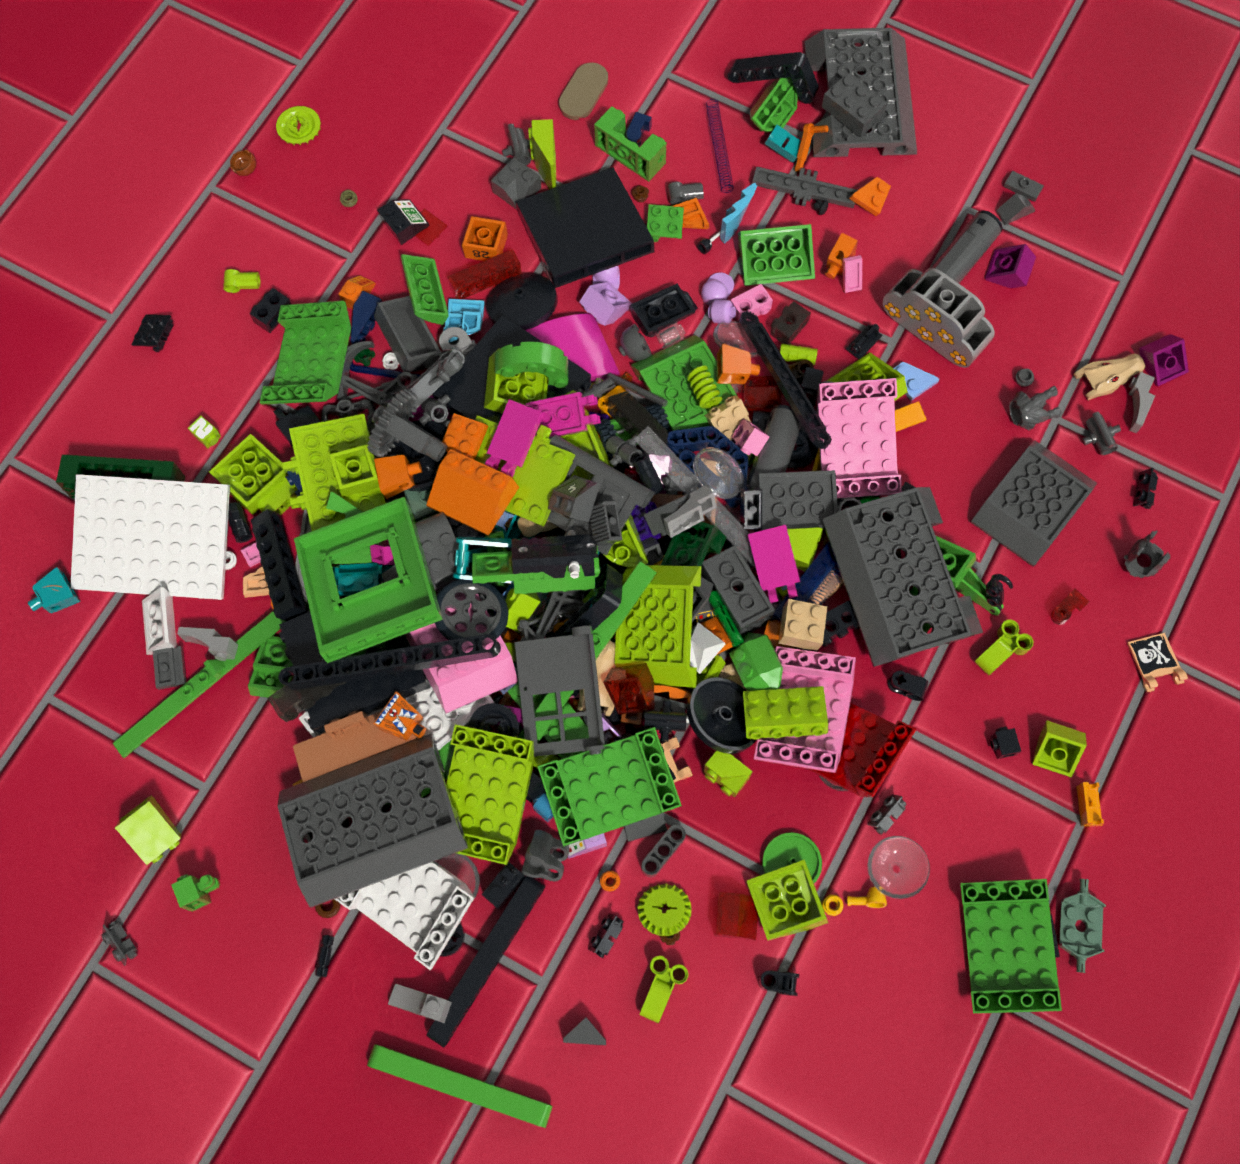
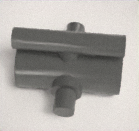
M509 124L507 127L509 130L510 146L502 150L505 157L509 155L514 156V158L526 166L531 162L528 150L530 149V139H525L521 128H515L514 124Z
M446 394L437 400L431 397L427 398L421 405L423 416L418 421L424 426L428 421L434 420L435 422H441L448 428L450 420L447 418L448 410L446 404L451 399Z
M1095 412L1092 414L1093 417L1086 421L1090 434L1082 440L1084 445L1096 443L1100 454L1107 455L1118 449L1113 436L1121 432V428L1119 425L1107 426L1100 412Z
M636 435L627 441L618 436L609 438L606 443V450L613 454L609 464L615 467L618 463L624 461L634 467L633 460L637 456L643 455L642 451L636 448V444L640 439Z

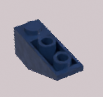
M362 291L353 306L352 344L364 342L369 331L374 329L376 322L374 315L377 304L382 302V299L365 291Z

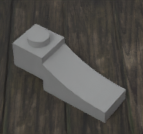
M1140 372L1137 378L1133 377L1128 386L1131 388L1128 395L1132 396L1134 406L1133 420L1129 431L1137 433L1143 426L1155 398V395L1149 393L1155 377Z
M706 485L690 493V498L682 507L663 519L667 535L671 538L704 521L703 515L717 508L714 492Z
M179 627L177 634L185 642H192L209 648L208 651L217 660L235 659L238 644L230 637H222L215 629Z
M395 984L388 1005L445 1023L452 1002Z

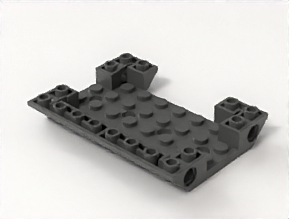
M892 28L824 29L806 40L804 43L805 55L809 60L812 70L824 71V65L826 66L827 90L845 74L849 73L887 102L884 116L869 129L870 133H865L862 137L858 136L831 114L814 124V126L827 125L829 130L824 133H814L812 136L813 157L848 156L850 148L881 147L882 156L917 155L905 38ZM855 43H860L862 46H861V47H857V46H855L854 44H855ZM863 71L865 74L859 75L857 72Z
M917 487L846 508L822 519L873 667L983 633L970 596H957L932 528L942 524L943 521L930 487ZM887 512L892 516L891 522H886L883 519V513ZM897 549L904 551L905 557L903 559L896 556ZM910 586H915L918 589L917 596L910 594ZM924 623L930 624L932 628L931 633L923 631L922 626Z

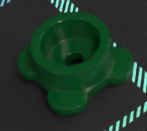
M367 348L360 351L354 357L356 363L360 362L367 367L371 365V360L376 354Z

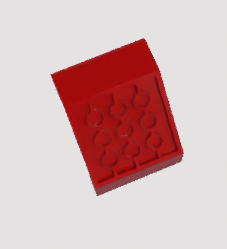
M850 703L841 758L836 773L814 769L808 770L860 797L873 798L916 732V728L899 720L894 724Z

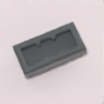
M1012 171L1004 187L1035 202L1044 185Z

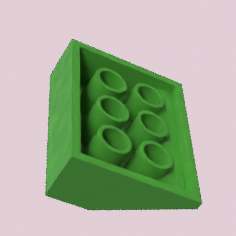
M811 224L738 232L744 286L815 279Z

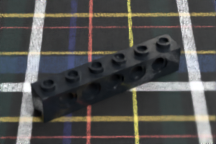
M267 509L251 519L252 531L255 535L256 547L259 550L260 562L263 566L265 580L269 588V596L274 608L273 612L276 618L289 621L302 615L307 610L281 515Z
M850 600L826 613L825 626H829L832 632L825 628L823 644L821 645L823 648L833 642L832 639L836 637L841 639L846 636L852 628L855 630L859 629ZM841 617L846 618L848 623L843 622ZM794 647L795 649L813 651V650H808V649H803V648Z

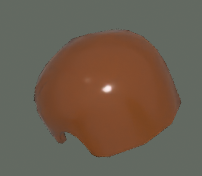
M246 149L233 154L230 160V168L239 176H248L256 168V159Z

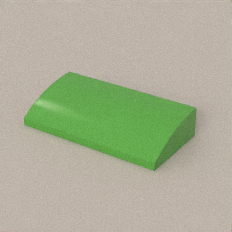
M402 254L401 260L414 314L425 321L443 325L449 314L435 259Z

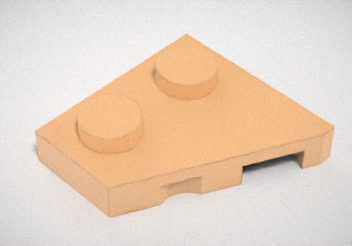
M263 567L243 577V595L245 598L269 595Z

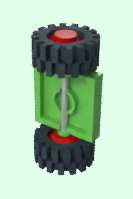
M656 403L643 407L642 411H640L641 416L636 412L613 420H600L601 423L594 426L606 453H609L606 450V443L612 436H618L627 441L636 435L640 439L636 445L650 441L652 438L666 436L669 433V420L666 418L668 416L664 413V408L662 409V406Z

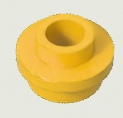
M837 895L827 896L822 903L825 913L830 916L840 914L843 910L842 899ZM830 902H834L836 904L835 909H831L829 907Z

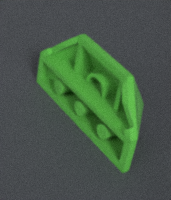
M791 77L776 79L767 87L750 110V119L761 131L772 133L776 125L784 128L796 111L798 94Z
M745 633L741 636L744 642L739 646L732 647L729 652L744 687L748 691L779 689L783 667L769 637L763 634Z

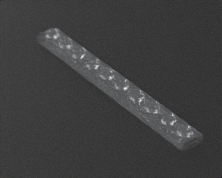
M649 426L634 439L685 495L704 486ZM715 497L717 508L704 515L727 537L726 539L733 546L736 545L741 555L756 569L748 538L749 532Z

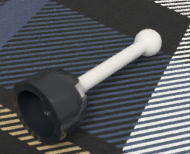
M721 230L710 240L704 238L697 243V248L702 254H707L711 250L712 242L720 236Z

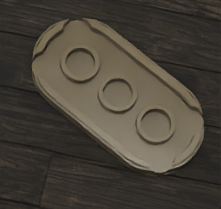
M586 63L576 70L559 99L561 112L566 118L579 120V118H585L592 112L608 85V72L602 65Z

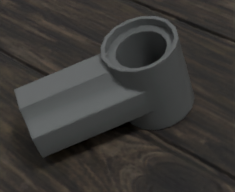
M672 182L668 185L669 198L672 205L694 198H704L702 183L683 185L681 182Z

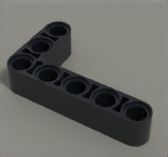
M801 52L737 59L733 62L727 74L728 79L733 83L791 77L799 99L806 104L813 102L819 89L809 60Z
M603 565L600 568V574L596 577L595 594L549 638L572 635V628L590 625L592 626V631H594L620 605L623 575L610 565Z

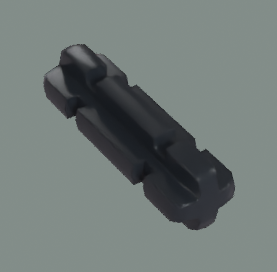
M322 936V947H320L317 960L318 967L315 970V976L317 977L327 976V965L329 966L332 952L330 947L334 941L333 936Z

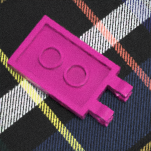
M581 392L525 403L526 406L544 413L538 429L541 425L552 429L549 437L588 431L587 425L601 423L600 416H597V414L585 416L584 406L598 405L597 397H594V395L583 397Z
M509 399L487 451L491 457L486 460L485 465L498 470L501 459L507 461L500 472L513 478L516 467H522L544 413Z
M782 525L748 534L760 586L763 591L768 590L770 602H779L776 588L786 585L789 598L798 597L795 583L800 582L787 526Z

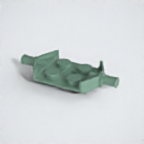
M1080 879V891L1077 894L1061 900L1059 947L1074 956V959H1077L1076 972L1086 973L1085 964L1087 958L1104 952V949H1102L1103 908L1106 905L1089 894L1088 879ZM1078 920L1085 924L1083 932H1079L1075 927Z

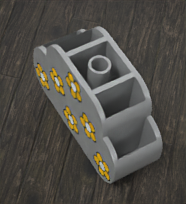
M928 268L924 273L919 270L910 269L884 296L883 307L893 320L959 367H969L994 338V328L984 317L985 308L978 297L938 269Z

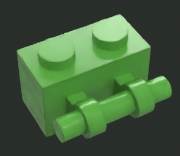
M187 874L177 878V882L171 884L180 908L193 912L211 903L208 893L219 888L220 882L217 878L210 875H204L199 879Z

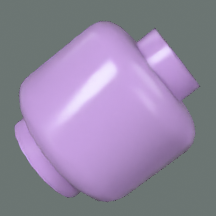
M715 300L712 305H709L708 316L714 323L729 324L733 317L736 316V308L730 300Z

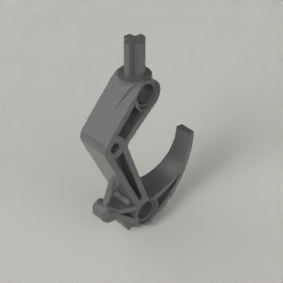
M372 341L358 342L347 347L337 400H349L363 396L380 406L379 403L383 397L389 393L406 389L409 386H405L406 381L411 379V384L418 376L403 372L394 380L382 383V386L376 388L350 378V366L354 357L360 351L374 348L375 346ZM348 389L353 390L356 394L348 396Z
M454 347L447 348L423 362L427 370L406 388L418 396V407L462 368L465 358L459 349ZM400 391L387 394L381 399L380 406L383 405L387 408V404L391 403L392 398H395L396 394L400 393ZM375 411L367 416L371 424H375L372 422Z
M592 589L570 590L566 592L553 591L548 597L540 618L529 622L521 620L518 623L517 629L521 632L520 641L544 639L554 618L563 613L566 615L578 611L585 604L582 601L584 596H587ZM538 623L533 632L529 625Z

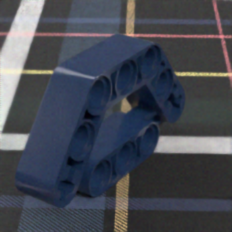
M713 426L669 432L664 442V449L667 453L673 454L677 458L676 469L683 476L696 477L699 480V484L696 486L698 489L706 485L714 492V497L720 495L726 500L728 506L732 508L739 507L741 502L739 497L741 490L739 488L747 486L748 456L746 453L741 451L736 444ZM706 450L727 468L726 483H724L720 475L696 456L693 451ZM682 460L688 461L689 464L684 463ZM696 472L702 473L703 476L697 475Z

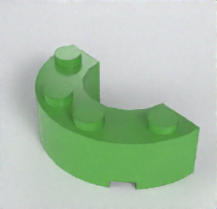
M521 342V346L512 347V344L502 347L495 353V373L501 374L504 377H514L522 372H538L548 377V385L566 388L568 384V357L564 356V352L561 349L546 343Z

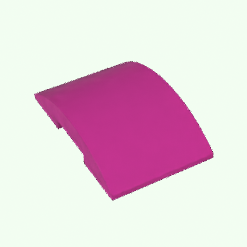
M592 314L560 317L525 330L543 343L561 349L564 352V356H567L570 361L591 374V383L607 379L609 373L616 376L620 375L597 321Z

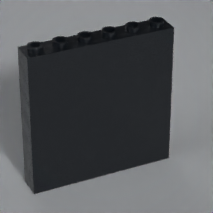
M614 167L516 201L518 214L555 288L655 252L654 240Z
M502 315L468 353L462 368L433 393L434 399H441L446 394L451 399L446 404V408L452 415L455 413L475 420L478 415L499 424L503 413L484 408L489 357L498 348L501 349L512 344V347L521 346V342H543ZM568 359V384L566 388L548 385L547 399L565 395L573 390L581 393L587 392L592 384L591 374Z
M310 612L279 624L281 632H279L280 638L287 647L285 654L291 660L293 666L325 661L319 652ZM405 634L377 644L384 647L387 651L411 647ZM409 656L406 659V663L410 662L413 656ZM369 663L366 669H370L373 663ZM353 666L347 669V673L353 669ZM333 669L328 671L327 676L332 674ZM423 669L405 672L400 678H396L391 674L300 689L298 692L303 696L302 706L309 714L308 724L310 728L322 734L325 732L324 726L330 724L329 722L333 719L348 717L354 711H363L365 714H369L385 707L395 692L399 693L403 698H407L431 686ZM314 672L308 675V679H310L313 676Z

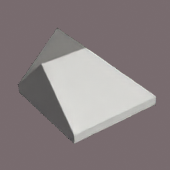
M699 622L691 630L690 667H697V672L700 674L725 646V642Z

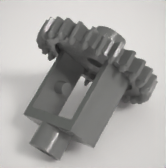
M408 389L397 393L396 397L392 398L391 403L387 404V408L383 405L379 406L372 417L375 428L371 431L372 434L369 437L370 440L367 448L369 452L377 457L387 455L388 452H391L390 447L395 448L393 442L399 443L400 440L419 453L425 454L438 462L445 454L447 445L408 420L410 417L414 418L411 412L417 411L415 407H418L417 403L419 402L418 396Z

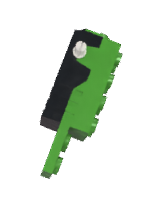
M569 530L567 536L542 537V539H538V537L532 539L522 538V540L511 539L512 551L473 553L472 556L473 583L484 584L487 582L514 581L515 594L595 589V577H598L600 574L597 543L591 539L590 534L576 535L573 530Z

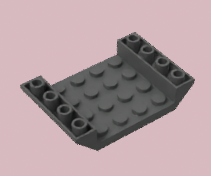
M1034 440L989 496L971 523L1034 567L1095 488L1097 482Z

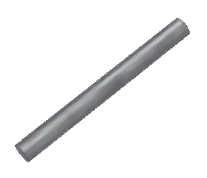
M612 373L607 375V378L610 376L614 383L663 407L668 403L666 399Z

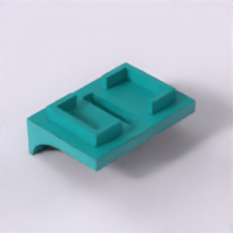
M776 125L765 144L793 163L797 158L801 140L779 125ZM786 138H788L789 141L786 144L785 148H783L782 144L784 143Z

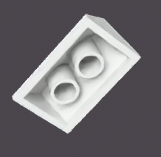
M160 587L142 600L147 655H153L154 650L177 647L173 596H170V593L165 588Z

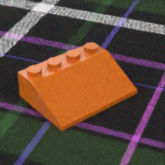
M450 449L439 465L426 505L489 536L516 494L519 486L511 476Z

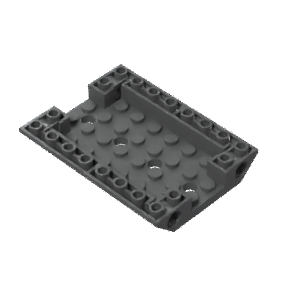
M433 734L279 792L277 806L297 884L310 908L468 848L457 810L452 806L442 772L445 771ZM425 788H430V796L427 798H422V790ZM385 803L392 804V808L388 813L382 812V807ZM351 817L352 825L344 828L343 821ZM312 832L313 839L309 843H305V834Z

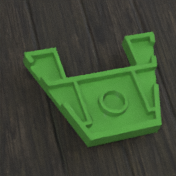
M330 493L326 509L346 514L345 519L362 513L361 510L336 493ZM370 546L334 559L331 563L332 565L373 563Z

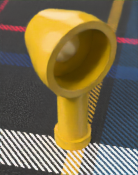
M880 887L869 888L867 897L847 896L848 906L866 905L870 908H883L887 906L886 896Z

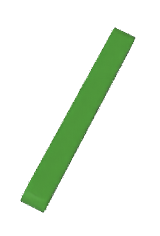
M374 1044L367 1066L544 1128L547 1126L553 1108L550 1104Z

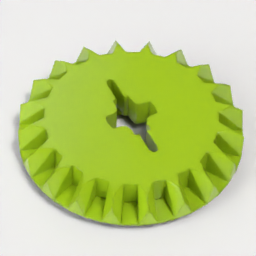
M295 106L285 110L279 116L276 130L282 141L285 140L287 144L301 145L304 142L308 144L309 140H314V137L318 136V131L321 130V122L318 114L311 108ZM298 120H299V123L301 124L299 131H298V129H297Z
M667 883L663 885L657 884L644 892L639 900L638 916L640 922L649 932L655 935H674L685 928L691 917L692 909L688 895L675 885L672 886ZM663 904L670 908L666 913H662V910L659 909L663 907Z

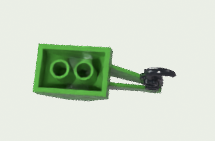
M936 536L955 590L964 596H970L972 601L992 615L998 616L1004 608L1003 584L999 580L1005 582L1010 589L1013 588L1012 582L1002 574H994L987 585H985L971 569V566L976 561V554Z

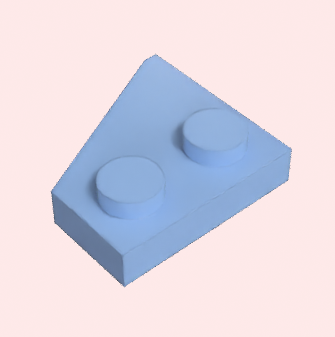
M902 362L894 367L895 370L905 376L908 392L905 395L910 401L939 382L938 377L908 363Z

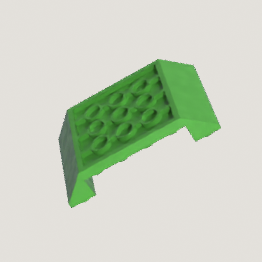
M333 301L281 305L278 322L285 328L273 386H263L259 403L262 405L326 402L339 392L351 332L346 302Z
M696 335L631 365L638 380H643L649 392L668 401L665 407L662 406V409L664 408V413L668 416L666 418L669 420L668 425L672 431L710 426L704 415L709 413L713 407L707 409L700 407L699 401H697L696 395H694L693 389L687 380L689 373L697 367L704 365L708 367L706 372H710L711 376L709 378H713V384H716V390L720 392L718 397H722V401L716 406L724 403L728 397L737 396L731 384L717 383V361L705 341Z
M655 727L607 744L605 749H601V754L590 755L589 751L559 761L555 760L537 766L563 846L682 806Z
M1047 879L960 883L973 1014L1062 1011Z

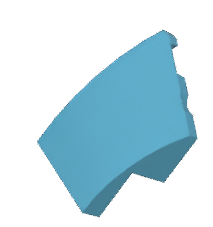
M755 182L742 190L741 199L726 210V217L722 219L720 239L724 244L737 231L756 191L757 185Z
M449 299V317L445 321L443 331L451 327L461 328L467 335L480 331L484 317L485 301ZM450 338L449 343L458 340V338Z

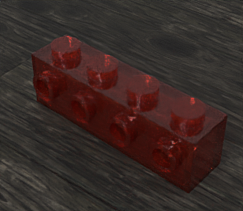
M509 250L448 276L450 288L456 299H465L498 285L507 278L522 274L521 264L514 250Z

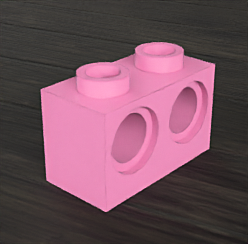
M760 284L731 299V302L736 308L735 317L739 322L741 314L744 312L741 309H747L748 312L751 311V313L757 316L765 315L771 310L773 300L763 285Z
M744 418L731 436L736 441L735 444L741 448V451L747 455L753 453L758 456L769 439V436L758 426Z

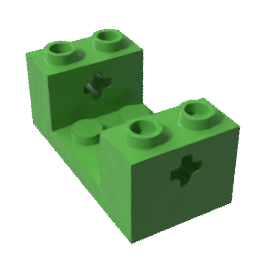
M611 106L594 124L595 146L648 182L666 164L667 142L663 138L652 134L639 147L635 142L625 138V114L621 110Z

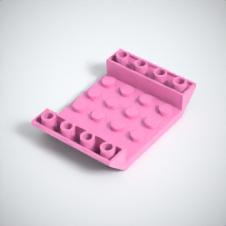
M896 378L819 384L817 412L827 428V433L832 438L828 448H819L821 471L835 470L837 498L891 495L902 492L901 475L898 474L894 407V398H897Z
M776 646L775 652L783 667L779 689L824 686L828 733L820 736L760 738L757 740L754 760L836 773L841 758L854 685L856 657Z

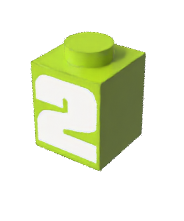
M202 416L188 427L191 434L207 449L215 445L221 437L217 429Z

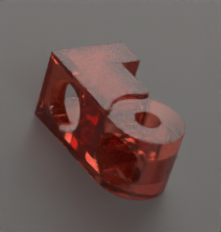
M1074 589L1052 611L1051 620L1055 624L1062 625L1070 619L1075 608L1081 611L1090 601L1078 590Z

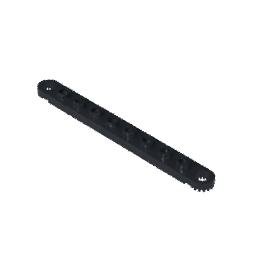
M744 311L739 319L740 324L811 442L818 448H828L832 438L827 433V428L765 327L759 322L758 317H756L757 315H754L751 311Z

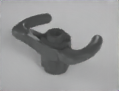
M344 399L339 401L337 405H325L321 412V422L328 421L329 414L345 418L355 416L361 411L368 409L370 415L375 411V407L369 399L356 403H351L350 400ZM369 419L367 421V427L373 425L371 424Z

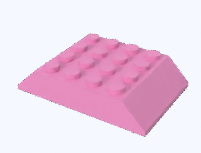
M459 592L455 594L457 600L462 601L466 599L464 593ZM476 594V595H475V598H476L478 601H481L479 595ZM470 603V607H469V609H468V612H469V615H470V622H471V619H472V616H473V612H472L471 603ZM447 608L445 613L448 616H453L456 614V611L453 608ZM435 623L405 634L411 647L448 641L439 632ZM457 624L455 629L458 632H464L466 627L463 624ZM482 624L475 627L479 633L487 630ZM501 636L496 639L501 646V651L496 657L423 669L445 714L518 683L512 656ZM493 643L487 644L486 649L492 648ZM468 647L465 653L471 652L473 647ZM453 649L448 650L446 656L451 655ZM433 652L427 654L426 659H430Z

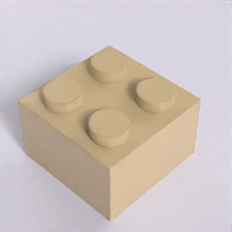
M788 599L782 610L778 644L817 651L823 644L827 606Z

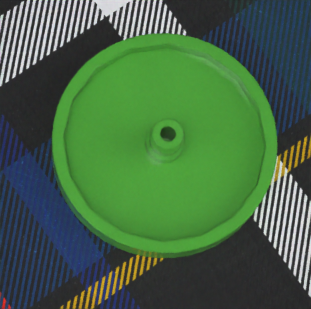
M784 833L775 837L767 845L762 858V867L764 874L805 859L813 883H815L822 870V858L818 847L808 837L799 833Z

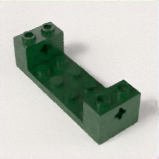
M62 455L56 483L70 498L75 499L76 474L180 482L185 481V475L173 461Z
M700 522L672 537L661 565L702 566L707 552L720 554L727 537L715 525Z

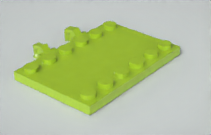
M365 414L289 428L295 457H292L291 461L281 463L284 474L291 471L296 472V475L299 474L303 492H300L301 496H298L296 499L289 498L292 509L301 507L302 510L307 509L311 531L345 519L346 514L326 509L331 492L341 497L329 454L366 444L367 446L369 445L370 435ZM369 452V453H370V456H371V459H372V462H373V465H374V468H375V471H376L375 462H374L375 456H374V454H372L371 452ZM380 487L341 497L362 512L386 504Z
M477 415L475 421L489 426L475 458L476 461L485 464L486 460L491 457L487 451L498 423ZM541 425L537 431V436L535 435L523 466H517L513 479L519 486V489L505 511L544 527L551 512L548 507L553 490L564 482L575 454L551 445L549 436L552 429ZM501 459L498 471H501V468L507 461Z

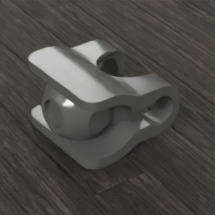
M536 830L532 842L529 843L521 872L525 876L532 878H543L553 882L559 881L564 873V866L561 862L568 857L569 845L563 846L561 840L554 838L545 831ZM555 849H561L564 852L560 853L557 852ZM549 869H554L558 873H553Z

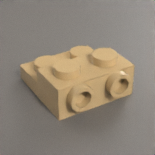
M736 395L728 397L724 403L713 407L709 413L704 415L710 426L717 428L731 441L734 440L731 437L743 418L751 422L748 417L749 413L742 400Z

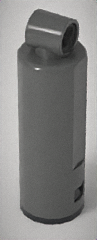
M984 210L978 211L931 268L942 271L960 284L1003 230L1002 223L994 214Z
M775 405L772 407L764 430L769 439L758 456H755L747 480V486H758V474L785 473L787 471L801 428V423L790 406Z

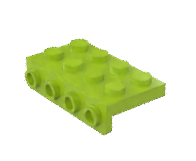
M824 686L743 691L746 738L757 740L760 738L800 737L807 735L820 736L828 733Z

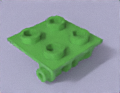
M649 204L647 229L654 242H658L660 237L682 239L684 207Z

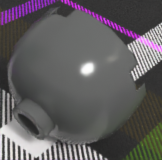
M635 323L622 332L619 350L623 356L627 355L633 361H641L651 357L652 354L644 336L638 333L640 330Z

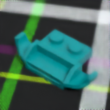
M366 563L340 564L332 567L336 584L338 585L339 596H350L379 585V582L383 581L381 574L393 566Z

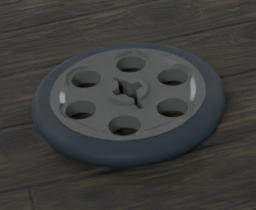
M459 579L443 587L436 596L443 620L435 622V625L439 632L448 640L484 634L493 635L497 639L508 623L507 603L497 588L488 582L481 584L473 583V580ZM459 592L464 593L466 599L462 601L457 600L455 594ZM482 593L486 596V599L478 601L475 595ZM470 603H471V609H472V612H473V616H472L471 622H470V615H469V612H468V609H469V607H470ZM447 608H453L455 609L456 614L453 616H448L445 613V610ZM493 609L496 612V616L488 617L485 611ZM457 624H463L465 625L466 630L464 632H458L455 629V626ZM482 624L487 630L479 633L475 627Z

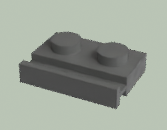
M178 646L176 648L154 650L153 661L156 688L160 690L184 685L186 683L183 647Z

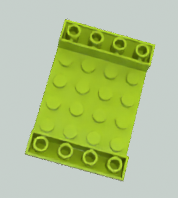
M647 565L656 571L657 574L616 631V668L623 683L638 682L636 684L649 685L651 682L649 680H652L651 685L696 688L697 667H690L693 586L701 587V566ZM627 567L623 574V585L636 567Z
M455 724L450 744L455 745L446 786L452 806L457 810L468 845L467 849L457 853L507 865L516 846L534 765V741Z

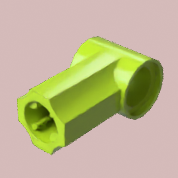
M228 269L224 272L223 289L226 292L237 293L240 289H259L261 285L258 272L240 273L234 269Z

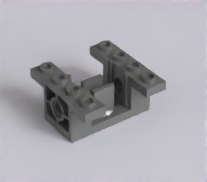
M736 545L720 554L703 561L701 577L714 584L713 591H717L740 635L743 636L747 632L751 633L767 624L768 620L772 621L780 618L784 603L779 595V602L771 603L751 571L756 566L750 548L739 552ZM736 586L739 592L735 591L733 587Z

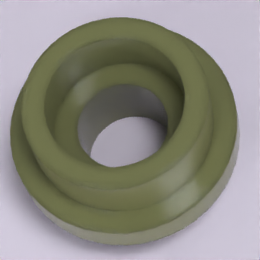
M351 190L343 191L340 196V202L345 207H353L358 201L356 193Z

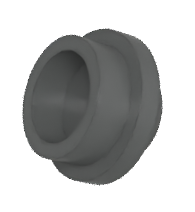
M1029 369L1019 370L1015 375L1016 382L1023 387L1030 386L1034 381L1033 372Z

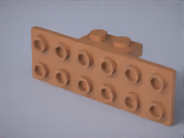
M354 711L348 717L331 720L330 724L324 726L326 733L293 746L302 781L305 782L414 741L418 737L412 734L406 741L378 729L373 723L382 711L367 716L363 711Z

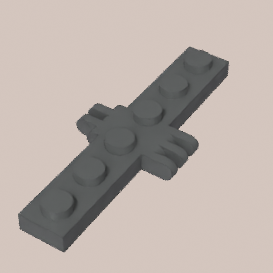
M756 167L752 184L755 182L759 187L793 194V198H796V205H799L800 199L803 200L802 206H805L807 201L815 199L854 208L855 202L850 200L849 197L858 190L817 181L818 171H814L813 176H810L811 170L808 169L807 175H805V168H801L799 176Z

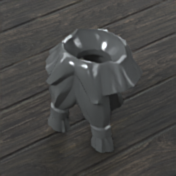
M1052 386L1043 393H1037L1032 398L1028 397L1023 391H1018L1009 403V411L1014 424L1030 430L1040 422L1060 417L1062 412L1059 407L1049 411L1042 409L1046 404V400L1058 395V389Z
M1157 530L1138 540L1130 552L1124 556L1126 560L1125 565L1130 575L1139 578L1154 576L1170 559L1168 552L1164 555L1161 548L1155 543L1149 542L1157 534ZM1140 554L1149 556L1151 559L1149 567L1143 568L1137 563V557Z

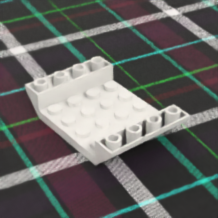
M433 861L338 897L335 900L349 910L357 908L415 951L414 959L429 970H432L475 897L466 883Z

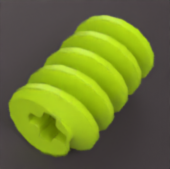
M704 365L691 371L687 380L693 389L694 395H696L697 401H699L700 407L707 409L718 405L722 401V397H718L720 392L716 390L717 386L713 384V378H709L711 376L710 372H706L708 367Z

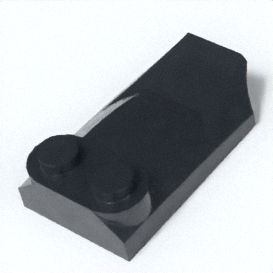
M677 283L631 304L630 309L634 320L643 334L647 337H655L660 330L694 314L698 307L688 292L681 290Z

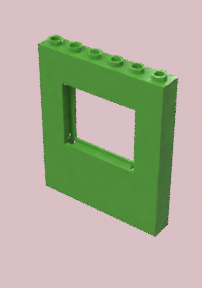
M405 497L395 499L392 502L294 538L319 652L327 663L443 620L411 507ZM388 539L398 578L340 599L331 561Z

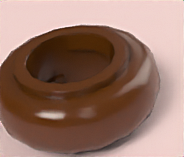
M333 899L334 905L330 911H324L323 904L315 906V909L322 918H332L339 912L341 903Z

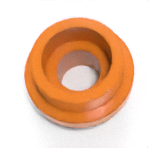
M606 871L600 877V885L605 891H615L620 885V877L614 871ZM608 878H613L614 883L612 885L606 883Z

